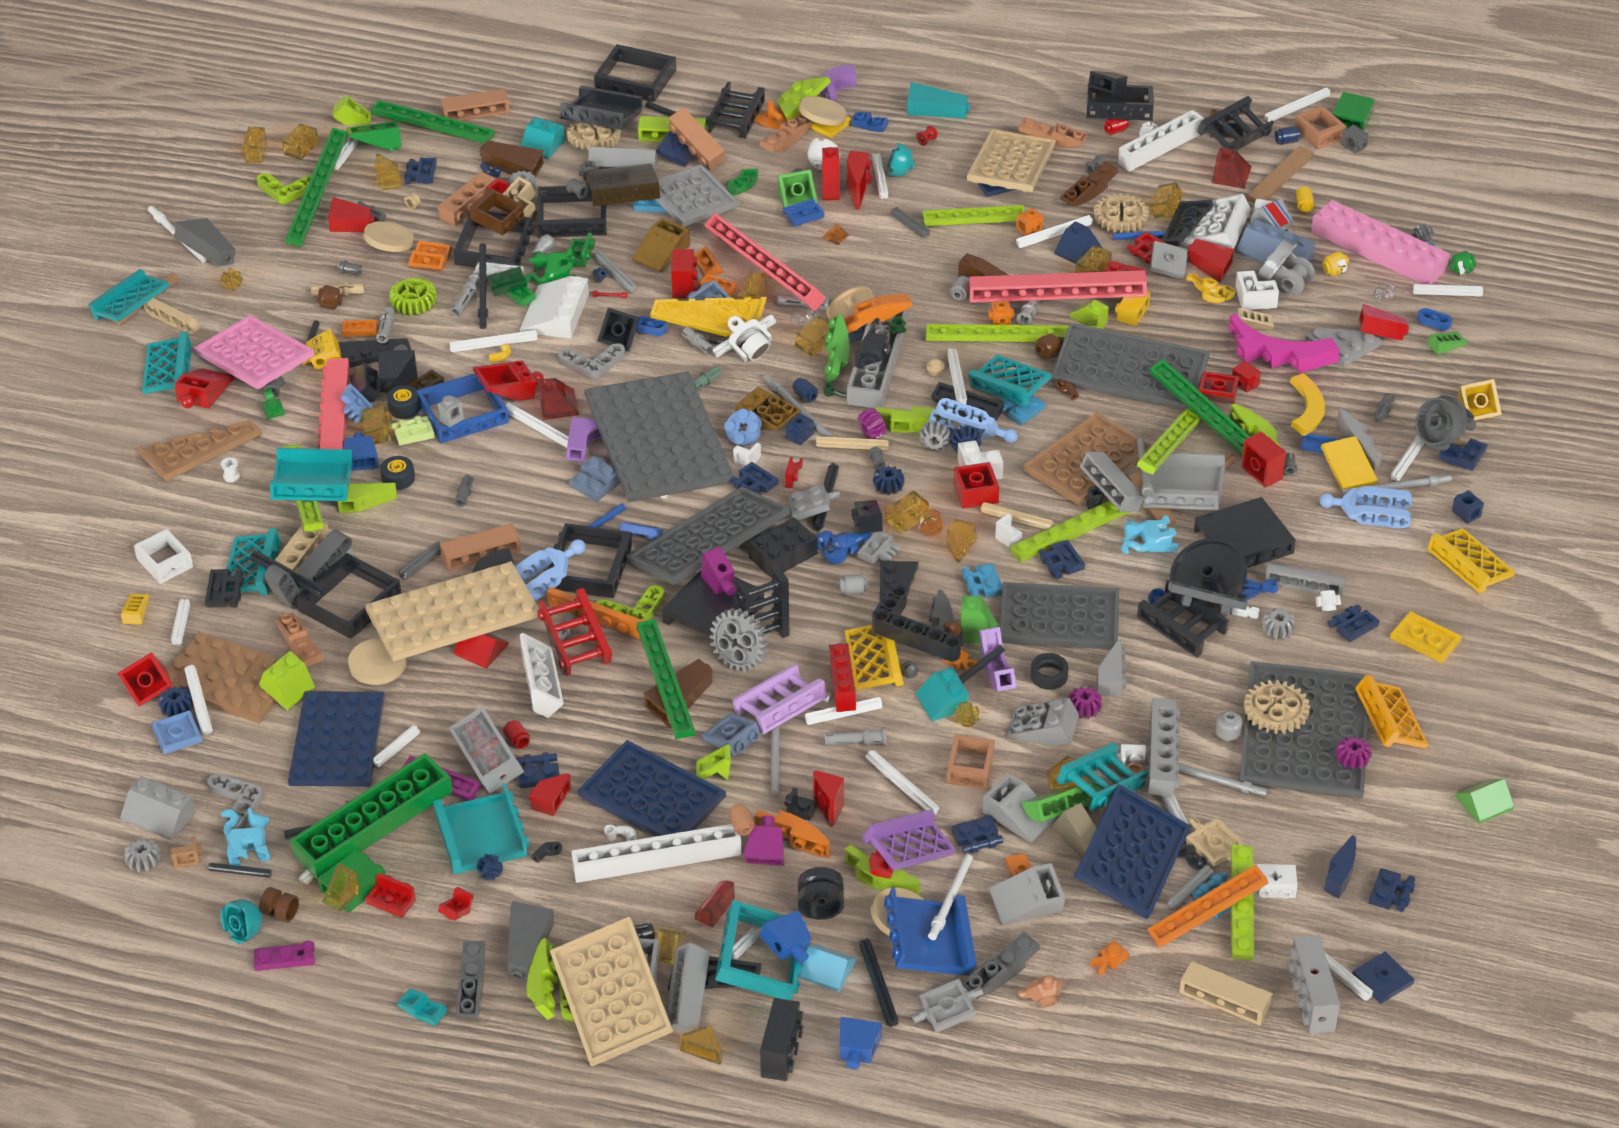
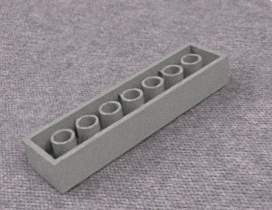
M910 307L908 310L893 316V318H902L906 322V329L910 319ZM878 317L873 322L867 323L862 341L868 331L888 336L890 351L881 362L860 368L855 367L854 364L847 386V405L883 408L905 333H890V326L888 325L890 320L881 322Z

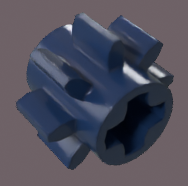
M485 854L484 857L478 860L476 868L481 873L480 878L495 880V877L501 875L503 864L498 861L499 856Z

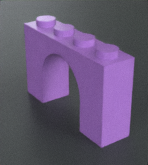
M572 417L566 460L585 462L588 445L593 441L602 439L595 419Z

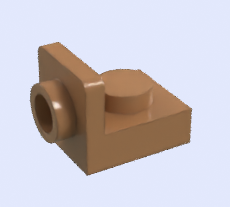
M191 836L192 845L171 848L174 868L200 864L199 856L203 855L202 845L197 843L196 836Z

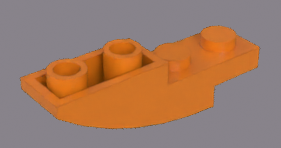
M908 294L884 295L853 306L855 313L844 318L848 333L857 331L861 326L873 322L878 317L883 322L890 320L900 312L908 310L909 307L913 306L910 296Z
M757 810L755 813L754 823L758 826H761L763 816L774 817V827L782 829L783 839L790 840V847L829 859L830 841L807 821L782 810H779L777 816Z

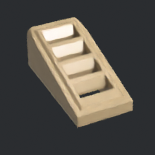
M1238 308L1237 315L1252 329L1274 328L1272 315Z

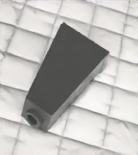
M208 218L176 222L174 234L176 239L217 266L234 263L236 249Z
M512 901L507 963L509 978L527 981L535 951L541 939H548L554 925L553 909Z

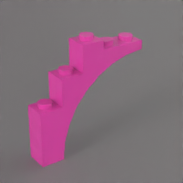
M1237 314L1230 315L1228 329L1235 336L1237 342L1236 354L1238 357H1241L1243 362L1264 358V361L1268 362L1271 368L1291 363L1292 367H1295L1299 374L1339 362V347L1332 337L1305 342L1276 339L1252 329Z

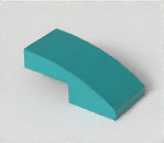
M410 988L397 1002L398 1007L433 1026H436L448 1012L446 1005L431 1001L426 993Z

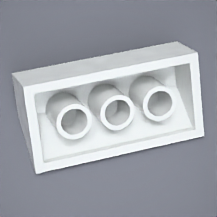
M521 633V653L532 709L536 714L549 718L564 704L553 651L550 646Z

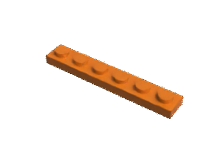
M552 587L547 591L548 606L551 607L574 601V598H576L572 594ZM590 601L600 625L640 639L636 623L643 620ZM576 608L565 611L578 617L582 615L580 609L577 610Z
M1254 865L1147 929L1148 934L1156 945L1161 948L1269 884L1268 879L1259 867Z

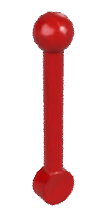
M597 290L592 291V296H593V297H598V296H617V297H622V298H627V297H628L627 292H622V293H605V292H598Z

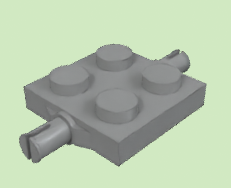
M824 484L813 486L801 492H795L788 496L790 514L797 520H801L830 510V500L839 498L841 495L839 490L828 493Z
M956 979L919 995L923 1011L911 1015L915 1024L927 1019L932 1024L936 1033L976 1016L972 1006V999L983 995L982 989L979 986L967 991L962 986L960 979Z

